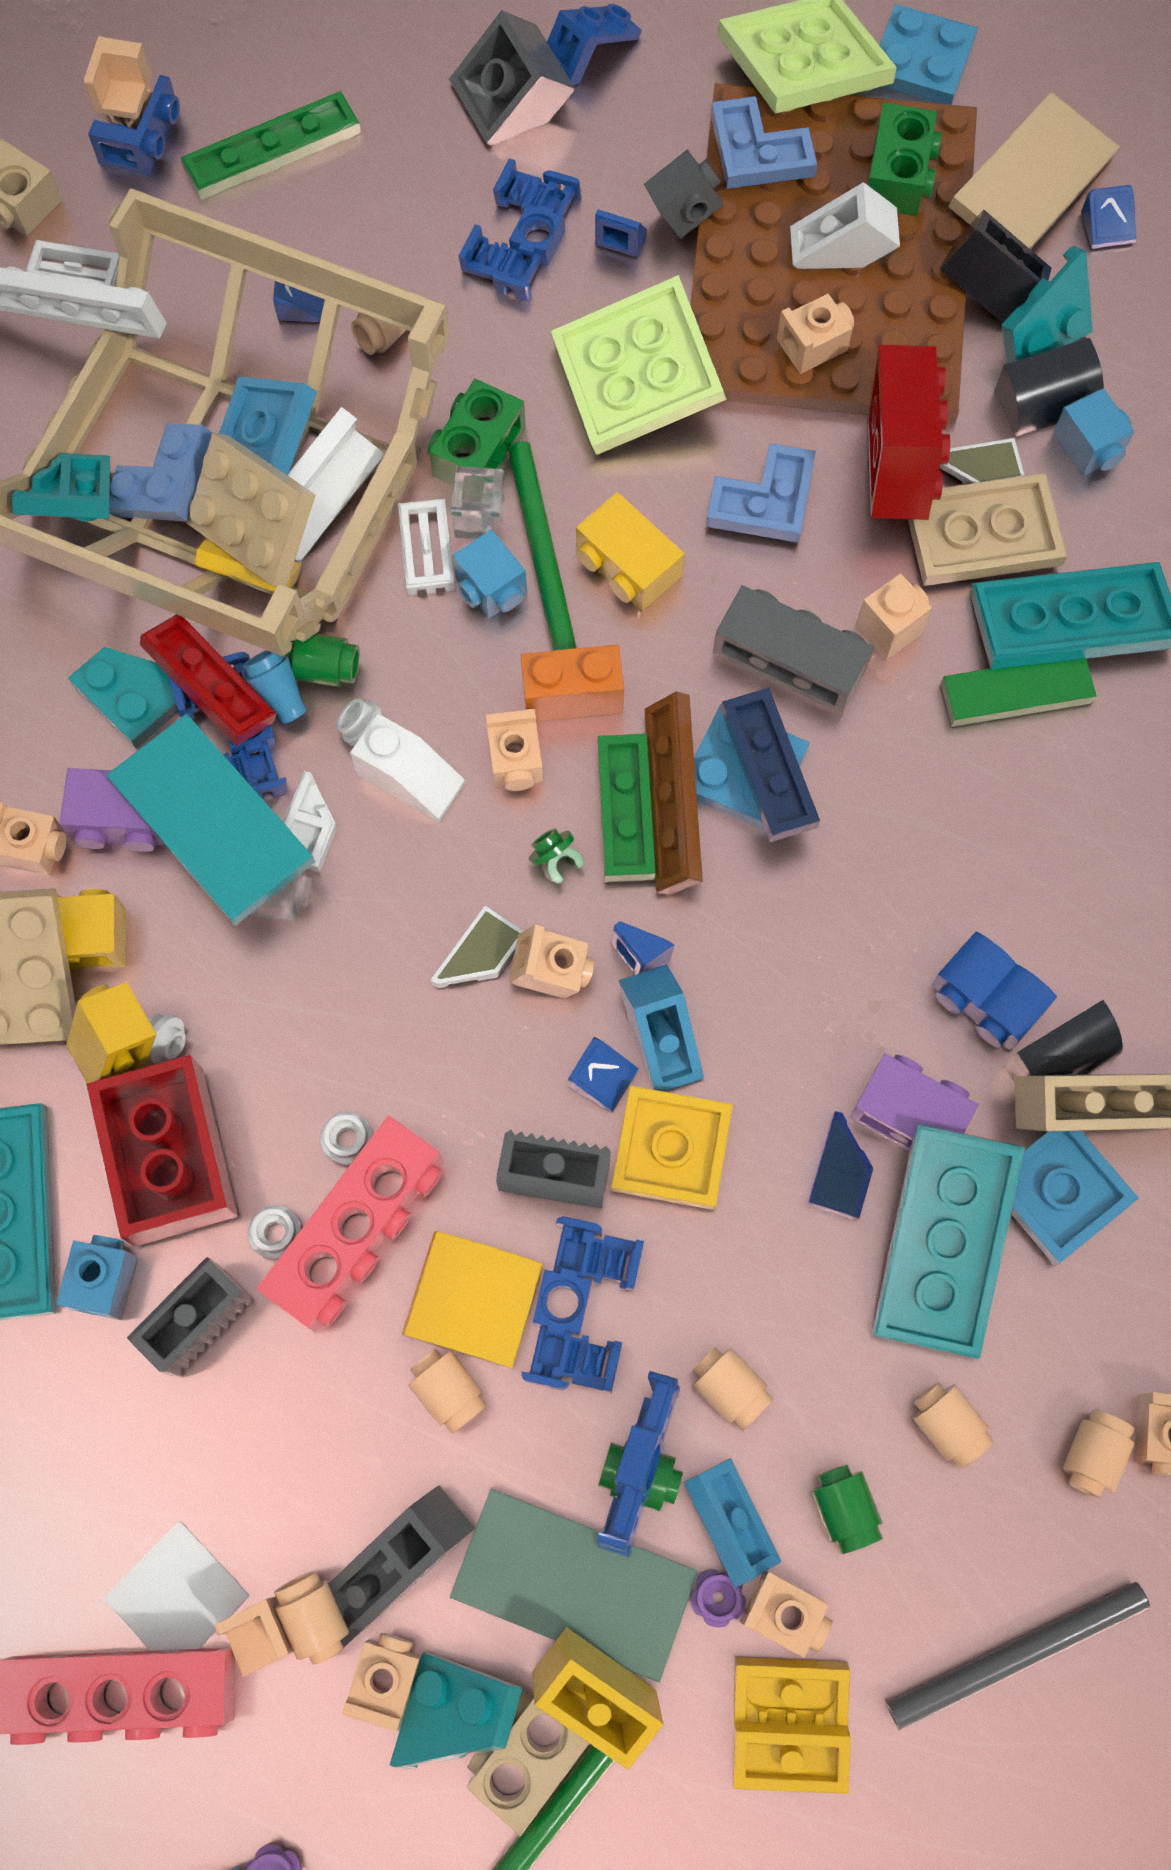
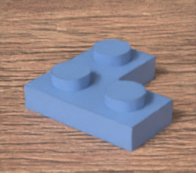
M756 96L712 102L711 119L727 189L816 176L817 161L809 127L764 133Z
M166 424L153 467L117 465L110 485V513L113 516L125 518L187 521L190 504L194 498L203 467V459L207 453L212 432L204 425Z
M769 443L762 484L715 476L706 527L799 543L816 451Z

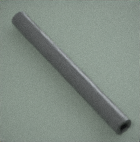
M1134 1582L886 1702L889 1713L900 1731L1150 1609L1149 1600L1139 1583Z

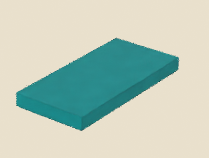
M1160 562L972 583L970 597L991 670L1171 649V593Z
M187 713L106 775L114 787L234 926L315 863L313 855Z
M42 1103L0 1108V1321L56 1314L47 1107Z
M916 1123L872 1329L874 1336L980 1359L1025 1151L1023 1146Z

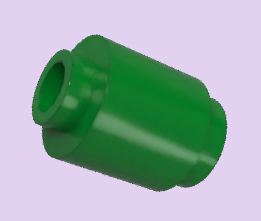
M314 634L304 642L298 639L290 641L292 643L291 651L285 655H288L295 680L341 687L343 682L351 684L355 682L359 667L360 650L358 645L349 644L347 638Z
M627 1441L624 1446L611 1442L598 1484L599 1487L611 1490L609 1496L618 1499L621 1497L615 1491L617 1486L615 1479ZM661 1453L651 1490L644 1505L645 1508L660 1512L663 1502L674 1505L683 1476L682 1471L673 1469L676 1457Z
M848 1464L817 1475L821 1486L812 1489L811 1493L830 1542H837L841 1554L864 1548L883 1539L878 1527L883 1522L863 1471L851 1474Z

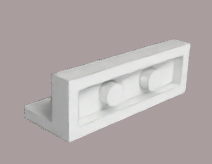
M343 407L339 409L288 474L289 477L316 494L296 555L295 562L298 563L306 557L383 458V452L355 430L357 418Z

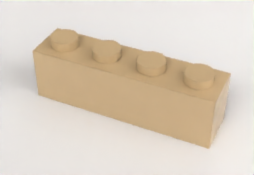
M1171 1073L1014 1076L1016 1129L1078 1131L1171 1128Z

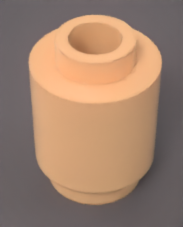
M715 1347L693 1369L699 1377L693 1387L728 1424L734 1421L742 1430L748 1427L773 1401V1398L764 1390L767 1384L731 1347L724 1354Z
M434 1349L410 1369L416 1378L408 1386L439 1427L445 1424L452 1434L486 1407V1404L479 1396L483 1391L452 1351H449L442 1357Z
M938 1382L914 1401L919 1411L912 1419L946 1461L952 1459L959 1469L972 1463L993 1444V1439L986 1432L989 1426L955 1384L944 1389Z
M1093 1409L1089 1419L1081 1421L1062 1467L1065 1472L1071 1475L1069 1485L1099 1499L1103 1491L1116 1493L1135 1445L1131 1440L1135 1428L1118 1417Z
M316 1571L299 1576L274 1591L279 1603L275 1607V1611L297 1660L309 1657L312 1665H316L343 1650L340 1640L349 1634V1630L327 1581L321 1582Z

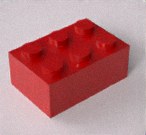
M878 346L867 417L871 518L929 520L932 500L941 499L943 472L939 471L940 464H948L951 440L950 434H942V430H945L947 425L948 401L940 400L945 391L946 368L938 367L937 346Z
M191 1054L86 1084L121 1239L136 1247L238 1217L203 1068Z

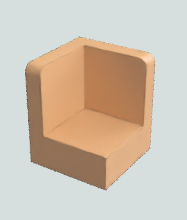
M98 36L84 77V83L94 112L137 119L139 118L152 78L142 43Z
M276 1596L267 1598L214 1625L218 1636L226 1634L243 1677L293 1652L275 1611V1607L279 1604Z

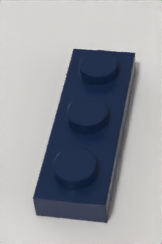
M770 688L722 701L721 711L770 842L818 828L820 823L818 813Z

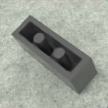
M741 585L716 630L713 653L843 714L867 669L874 646L866 643L855 632L849 630L840 631L823 623L818 616L810 611H797L778 602L776 597L767 591L760 589L752 590Z

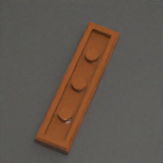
M678 691L645 708L656 892L665 895L675 894L703 882L690 695Z

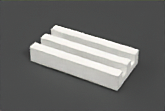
M35 240L26 272L43 275L53 273L63 278L85 282L95 280L104 285L115 287L120 255L115 252ZM42 258L64 261V264L42 261ZM82 264L108 268V271L82 267Z
M445 499L398 503L408 596L417 595V590L426 589L427 594L436 593V588L445 587L446 592L455 591ZM437 511L443 574L434 575L428 512ZM418 513L425 575L422 577H415L409 514Z

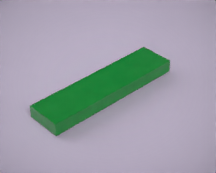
M339 91L180 158L186 174L202 201L361 134V128L342 91Z

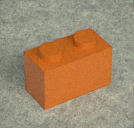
M619 644L520 654L525 709H535L536 722L623 714L624 682Z

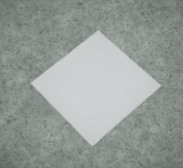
M179 1520L102 1599L150 1651L199 1649L216 1631L214 1625L230 1617L250 1595Z

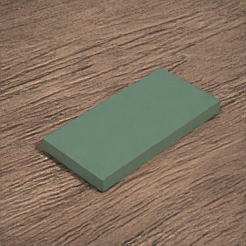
M490 1489L449 1598L555 1641L567 1627L627 1670L660 1683L698 1571L632 1545V1552L629 1558L603 1550L598 1547L599 1531Z

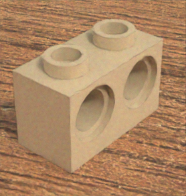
M0 138V225L5 228L12 226L28 237L62 201L51 170Z
M525 1690L520 1695L506 1748L486 1753L476 1752L466 1766L474 1774L469 1780L466 1789L519 1836L523 1834L589 1744L561 1723H559L561 1736L555 1744L548 1747L535 1744L529 1736L528 1725L535 1717L548 1714L535 1706L534 1695L532 1697ZM512 1764L522 1771L525 1784L518 1793L504 1795L495 1788L492 1781V1773L498 1766Z

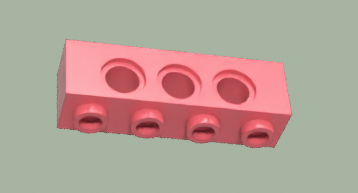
M388 1115L256 1289L313 1332H316L321 1324L328 1328L345 1307L346 1300L342 1296L352 1282L356 1280L358 1283H362L376 1266L379 1257L374 1253L384 1239L388 1236L393 1240L404 1229L411 1217V1213L407 1209L417 1195L420 1193L424 1197L427 1196L440 1180L443 1174V1170L439 1168L443 1162L440 1152ZM392 1171L402 1176L401 1187L396 1193L390 1196H382L375 1192V1183L381 1174ZM354 1214L368 1216L370 1225L363 1237L355 1240L344 1237L343 1225L350 1216ZM322 1257L334 1258L337 1265L334 1277L323 1284L313 1283L310 1277L313 1263Z
M231 1647L10 1656L0 1659V1735L10 1734V1745L44 1743L46 1733L68 1732L67 1742L69 1743L103 1740V1730L125 1729V1740L160 1738V1728L183 1727L182 1737L216 1736L218 1735V1726L225 1725L234 1720L235 1656ZM166 1678L178 1680L184 1688L185 1698L179 1710L167 1708L161 1700L160 1689ZM110 1680L120 1682L126 1690L127 1702L121 1712H114L105 1704L104 1690ZM54 1682L63 1685L69 1694V1705L63 1715L53 1712L47 1702L48 1690Z

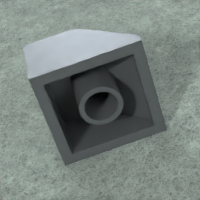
M503 10L500 11L449 78L486 144L492 146L548 123L575 90L538 26Z

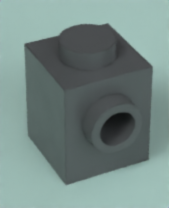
M688 149L644 183L658 211L680 239L724 205L715 189L721 183L716 172L706 159L698 164Z

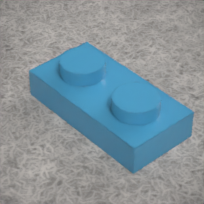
M731 1458L684 1482L694 1507L701 1517L734 1588L753 1580L782 1562Z

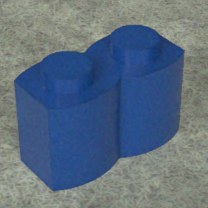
M977 931L937 974L932 983V986L937 991V1000L947 1010L954 1014L963 1012L971 1017L977 1024L976 1031L986 1042L997 1048L1003 1045L1011 1051L1057 998L1056 994L1043 981L1024 967L1016 964L1002 948Z

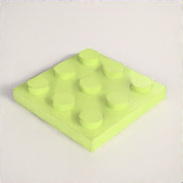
M798 0L719 20L718 37L775 114L792 111L795 108L823 101H831L838 97L862 91H870L873 88L894 83L897 67L843 0Z
M679 275L551 331L596 455L727 400Z

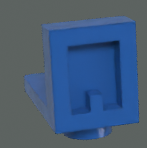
M608 4V6L590 8L582 6L580 9L559 11L547 43L573 85L580 84L597 44L639 39L642 30L630 20L631 15L626 9L616 4Z
M159 76L136 130L119 123L111 124L98 120L93 121L88 136L99 165L149 177L155 160H159L163 155L165 136L171 124L176 123L179 116L180 102L179 98L174 94L170 77Z

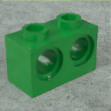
M883 102L867 185L897 207V213L917 216L922 197H931L936 169L928 168L929 160H937L942 132L934 131L937 111Z
M474 378L466 393L461 392L456 396L450 410V419L443 430L437 429L430 439L427 454L430 456L433 477L482 499L508 457V448L517 442L526 427L524 400ZM482 417H491V418H492V419L487 420V421L478 420L479 418H482ZM460 453L471 454L470 456L465 458L455 457Z

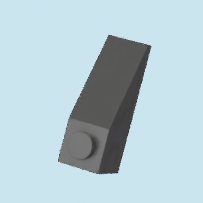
M440 1485L409 1506L328 1583L349 1630V1634L340 1640L343 1648L475 1529Z

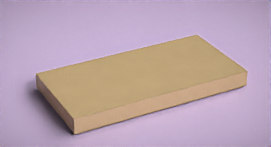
M1050 92L953 197L948 207L969 224L972 223L983 209L986 210L1031 249L1113 158L1120 146L1053 92Z

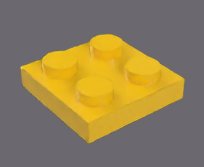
M630 1086L611 1191L715 1210L733 1104Z

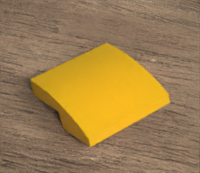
M434 1231L401 1335L449 1351H457L506 1368H512L543 1263L475 1241Z
M735 1657L733 1709L734 1789L849 1794L851 1735L848 1728L850 1668L847 1661Z

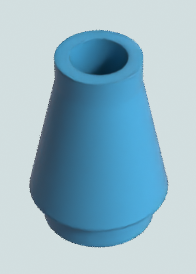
M265 650L243 664V668L247 673L245 681L276 712L282 724L297 719L307 711L302 701L288 655L282 657Z

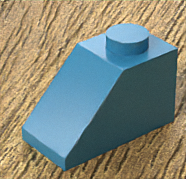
M667 964L618 980L628 1020L653 1090L665 1092L704 1079L684 993Z

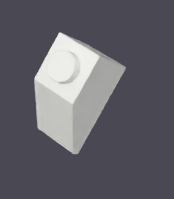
M864 182L790 226L793 266L798 269L863 268L900 247L897 207Z
M378 713L350 752L356 774L437 822L441 821L466 784L465 779L419 736Z

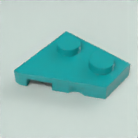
M1075 245L1070 247L1063 254L1067 263L1049 282L1042 278L1030 292L1026 302L1017 307L1002 324L1006 364L1071 344L1093 332L1085 250Z
M61 453L51 461L50 467L40 470L32 477L31 490L28 492L16 490L12 493L13 514L72 517L84 522L94 521L98 518L109 519L110 456Z
M103 647L68 677L71 685L135 748H138L178 713L169 677L153 661ZM183 691L186 700V703L184 705L186 706L188 704V699L186 693Z
M423 1652L389 1765L401 1769H414L423 1763L437 1760L450 1761L463 1758L468 1753H486L506 1748L522 1687L439 1655Z

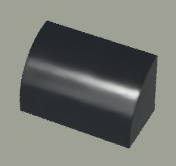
M983 209L951 248L940 270L1004 323L1017 307L1026 302L1030 292L1042 278L1049 281L1052 268Z
M1087 338L1004 364L994 392L1015 436L1057 424L1064 407L1104 388L1102 369L1091 339Z
M1102 1000L1018 1051L1004 1067L1014 1082V1076L1089 1075L1120 1056L1123 1050L1121 1033L1109 1007Z

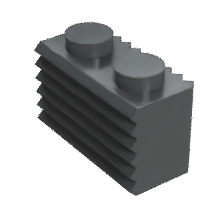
M509 1130L504 1134L496 1178L498 1191L602 1208L611 1151L607 1146L600 1150L596 1144L589 1148L585 1142L578 1146L575 1140L568 1144L565 1139L557 1142L554 1137L546 1140L543 1135L536 1139L533 1133L525 1137L522 1131L515 1135L512 1130Z
M206 1257L137 1326L127 1339L159 1372L179 1377L181 1376V1369L189 1368V1361L197 1360V1353L204 1352L205 1345L212 1344V1337L220 1336V1329H228V1321H236V1313H243L244 1305H251V1296L220 1265Z

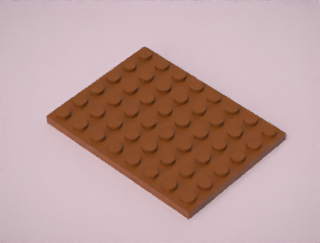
M715 83L713 102L756 96L764 133L809 127L817 161L815 177L727 189L712 119L710 120L706 160L721 180V183L715 189L724 205L699 224L690 306L727 399L725 401L868 415L878 346H937L938 367L946 368L945 391L940 400L948 401L947 423H955L959 414L966 291L944 274L940 267L951 248L970 225L948 206L953 197L973 177L977 107L846 95L831 101H823L795 108L792 111L775 114L756 87ZM883 102L937 111L934 131L942 132L937 160H929L928 168L936 169L932 194L930 198L922 197L917 216L897 213L900 247L863 268L798 269L793 266L790 226L863 182L868 184ZM829 294L836 305L844 302L853 315L854 327L848 351L800 374L777 341L781 311L787 308L793 311Z

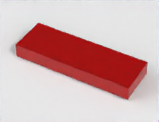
M176 614L141 634L140 646L236 747L274 723L276 712L184 617Z

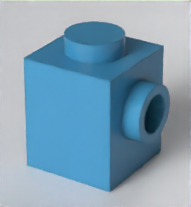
M1103 388L1064 407L1053 434L1079 472L1084 476L1098 468L1106 471L1117 465L1125 457V450L1135 431L1132 429L1128 415L1123 410L1118 409Z
M492 529L452 555L455 577L459 581L457 586L462 597L470 607L475 608L479 606L488 619L500 611L508 612L522 601L524 595L527 594L526 570Z
M93 1235L91 1243L73 1240L56 1305L70 1311L122 1321L138 1257L123 1250L125 1242L119 1239Z

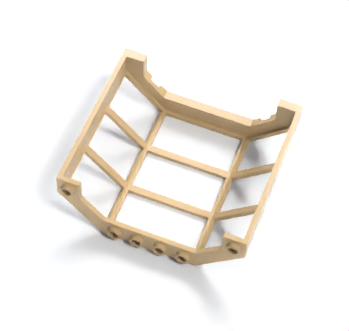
M130 188L121 205H117L112 211L109 228L120 255L115 287L126 289L136 287L145 291L154 236L231 264L210 375L137 348L138 335L105 329L102 336L96 338L92 343L89 358L80 374L75 375L71 379L67 396L58 412H54L49 417L45 434L37 448L27 455L23 472L0 482V544L283 657L291 651L292 643L290 641L294 638L304 642L319 632L321 625L319 621L323 619L333 622L339 618L418 463L422 446L416 444L415 441L421 421L420 417L429 418L438 383L431 380L434 364L439 354L445 353L450 335L447 308L445 304ZM247 270L325 299L307 385L317 391L293 464L311 431L320 434L330 422L318 417L317 413L340 307H347L411 331L408 336L412 369L397 431L390 444L358 432L383 452V458L318 584L311 592H306L296 587L291 589L281 584H278L273 592L212 571H207L182 586H178L107 557L135 542H139L194 564L197 548L147 529L152 519L133 518L131 522L109 514V519L98 518L94 521H89L88 523L114 532V534L85 548L12 520L21 516L13 514L12 493L16 490L24 492L31 490L32 477L40 470L50 467L51 461L61 453H79L130 362L204 390L186 424L205 425L220 397L231 400L236 385L227 382L226 377ZM228 579H233L271 594L272 597L261 618L202 594Z

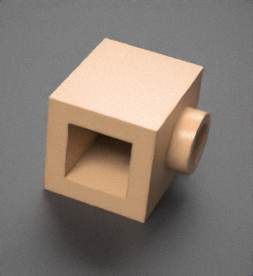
M900 573L863 600L856 627L881 656L887 660L923 634L933 608L930 606L929 599L922 588L916 584L911 585Z

